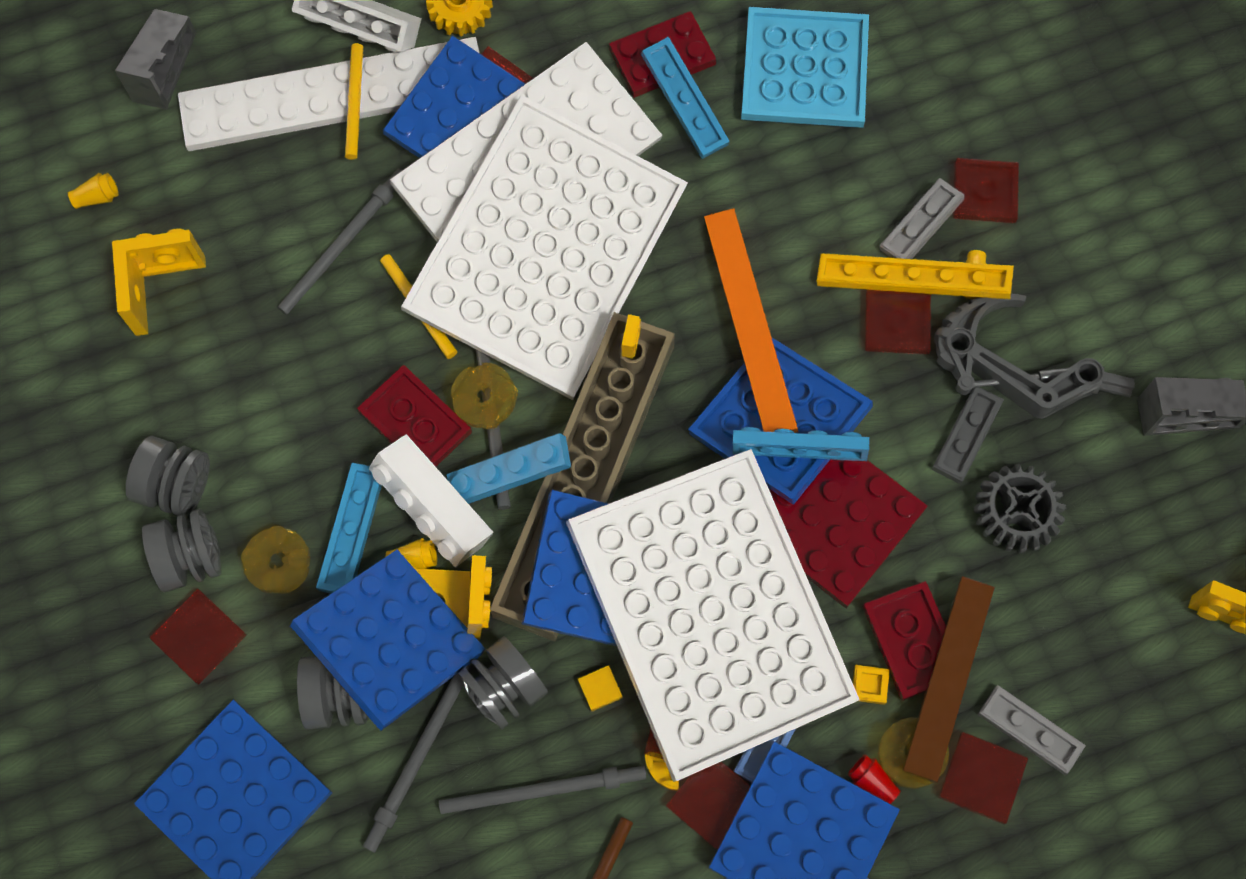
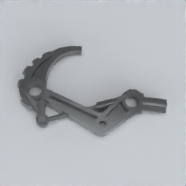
M1011 294L1010 299L982 297L973 299L969 304L964 303L958 306L956 312L949 313L942 321L943 328L938 329L934 335L938 356L936 362L945 370L952 372L957 380L955 389L959 394L967 395L973 387L992 386L1036 418L1048 417L1084 397L1093 394L1097 395L1099 390L1130 398L1135 386L1133 378L1104 372V366L1093 358L1082 359L1068 368L1041 370L1037 374L1030 375L975 342L978 323L987 314L1004 307L1022 308L1026 300L1025 295ZM951 343H960L964 346L965 350L958 351L952 347ZM971 372L983 380L974 381ZM1079 373L1088 374L1092 382L1083 380Z

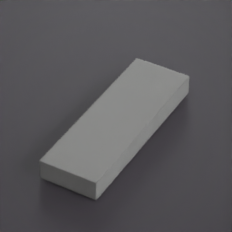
M939 178L880 244V251L890 258L913 259L964 201V194Z
M998 685L977 714L1064 775L1069 773L1086 746Z

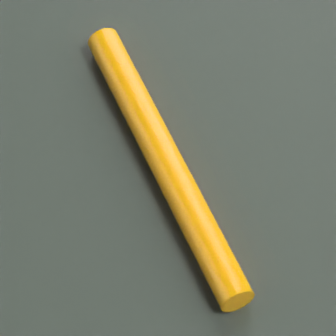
M359 43L351 45L345 146V158L350 160L357 159L363 63V45Z
M387 254L380 259V262L406 299L413 286L392 256ZM421 321L447 359L453 358L458 352L446 334Z

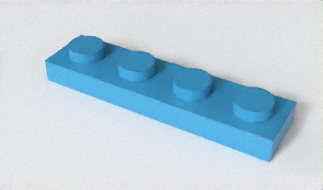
M667 37L642 50L641 56L701 159L726 147L730 142L670 38Z
M754 427L733 430L732 443L733 454L735 455L752 449L754 456L867 461L869 437H862L861 434L855 432H846L842 435H828V433L819 430L810 431L808 434L794 433V431L789 429L761 432L760 429Z
M558 433L447 474V480L469 504L571 468L566 436Z
M357 463L351 464L316 588L318 591L332 594L357 576L382 487L374 479L369 470L370 466Z

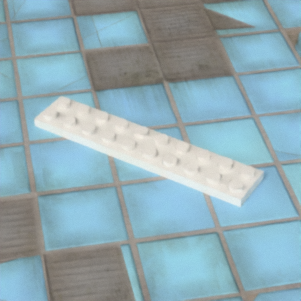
M476 37L460 40L479 53ZM447 42L408 49L401 53L392 52L363 58L360 119L397 112ZM350 60L178 93L185 146L188 152L347 121Z

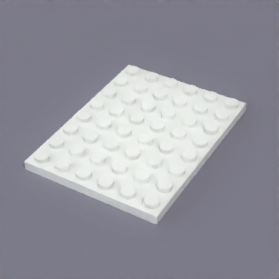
M521 95L403 302L401 310L573 400L594 361L613 313L620 312L688 182Z
M752 449L576 516L566 522L673 782L860 700Z

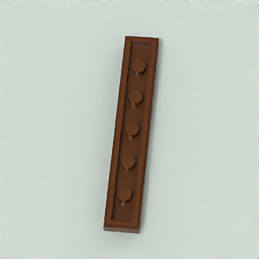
M964 576L960 578L902 772L935 784L938 782L995 589L993 586Z

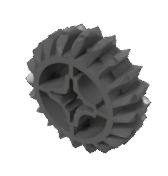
M1019 463L1013 467L1012 471L1007 466L1001 468L1000 474L993 471L989 475V481L984 480L981 483L980 488L982 491L977 492L975 495V500L980 504L974 507V512L982 516L976 522L977 525H987L983 532L985 537L990 536L992 533L996 536L993 541L994 546H998L1001 541L1006 542V552H1010L1014 545L1017 546L1019 553H1024L1027 550V546L1032 551H1037L1040 548V543L1047 546L1051 542L1050 536L1056 537L1059 534L1060 529L1058 525H1062L1065 521V517L1059 513L1064 512L1066 505L1057 502L1063 497V492L1052 491L1056 485V480L1048 483L1043 480L1046 477L1045 471L1036 476L1034 475L1033 466H1029L1023 472ZM1015 486L1026 488L1031 492H1020ZM996 493L1001 496L1002 499L1000 501L1005 509V512L1000 517L995 509ZM1039 500L1044 509L1043 524L1038 520L1040 516L1035 510V504ZM1030 502L1024 512L1023 510L1020 513L1016 511L1010 515L1015 506L1017 507L1019 504L1023 506ZM1017 524L1024 530L1028 529L1029 531H1017L1008 527V525Z

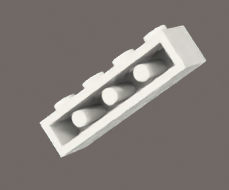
M294 0L292 12L303 15L308 21L325 23L330 25L331 29L335 31L352 33L357 35L358 39L368 43L376 42L384 45L385 49L395 53H401L415 47L422 19L373 0Z
M407 434L376 455L369 467L376 482L386 488L394 497L398 507L408 513L416 522L420 532L431 539L438 547L439 553L449 560L454 567H457L481 549L494 533Z

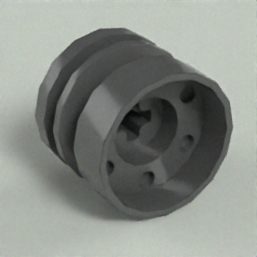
M154 436L147 437L138 447L128 470L126 480V496L128 500L151 508L159 505L160 510L163 512H172L176 516L184 513L188 517L191 511L197 507L207 484L210 470L208 453L199 450L193 451L192 448L186 446L177 449L176 444Z
M201 509L191 511L190 520L184 513L178 515L177 531L174 530L167 519L149 523L142 527V539L146 558L154 580L162 592L165 593L185 587L187 585V570H190L198 582L204 581L205 571L211 578L221 575L219 543L213 527L209 524L205 513Z
M505 636L486 649L492 662L489 668H486L477 659L471 661L480 674L474 679L465 667L457 672L462 679L465 692L485 718L497 724L501 730L509 725L501 714V710L506 708L515 719L520 716L513 702L516 698L519 697L525 704L531 707L548 694L546 687L537 674Z
M316 656L301 657L299 659L297 695L301 721L306 730L330 728L333 712L335 711L342 726H349L351 711L356 725L367 723L368 716Z

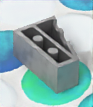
M158 9L153 10L115 69L132 102L167 110L196 35L189 16Z
M1155 377L1137 399L1144 436L1240 428L1246 423V390L1244 380H1231L1230 378Z

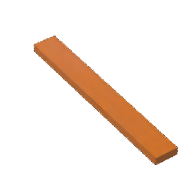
M735 209L704 216L763 431L774 432L777 429H789L794 431V433H798V427Z

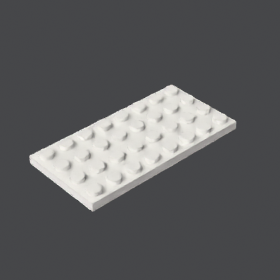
M587 42L390 179V184L437 243L521 95L637 156L661 140L662 134Z

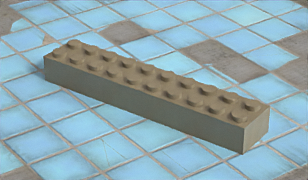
M616 312L612 315L563 433L567 440L571 468L545 476L490 607V612L494 619L552 641H556L559 633L521 624L549 493L551 490L608 504L612 502L674 349L675 333L641 322V331L635 357L633 359L622 357V340L628 317Z

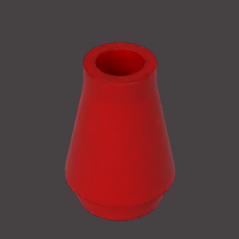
M866 754L853 765L848 773V776L853 779L852 784L889 804L901 792L876 758L871 759Z

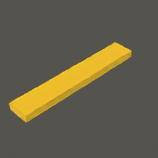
M821 253L817 286L1010 299L1014 266Z

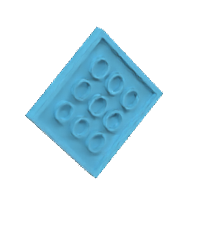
M749 7L741 120L863 128L866 105L869 14Z

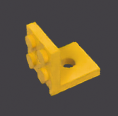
M172 229L163 234L152 235L144 233L137 235L135 238L112 241L118 314L135 336L148 334L144 277L206 267L205 255L190 230Z
M472 555L471 571L414 568L468 628L467 634H473L477 640H480L482 628H488L490 618V601L484 600V595H490L492 567H485L486 556Z
M1213 580L1191 596L1188 608L1198 611V616L1210 621H1223L1230 624L1232 630L1246 634L1245 592Z

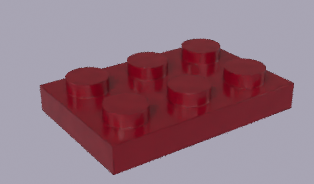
M691 11L609 43V50L633 98L660 88L641 53L642 50L667 37L670 38L691 75L716 65V57Z
M405 365L400 367L357 408L358 412L391 444L407 434L435 467L472 433L471 427Z
M924 581L864 603L862 606L901 701L926 692L946 627L928 584Z

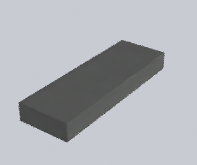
M973 387L931 470L962 484L1004 399L980 387Z

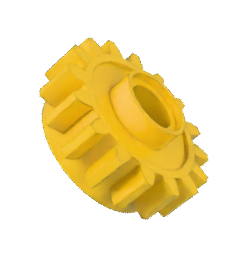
M426 0L431 22H436L438 30L445 29L447 35L454 33L463 36V34L470 32L474 34L477 28L485 26V18H491L490 8L493 7L492 0Z

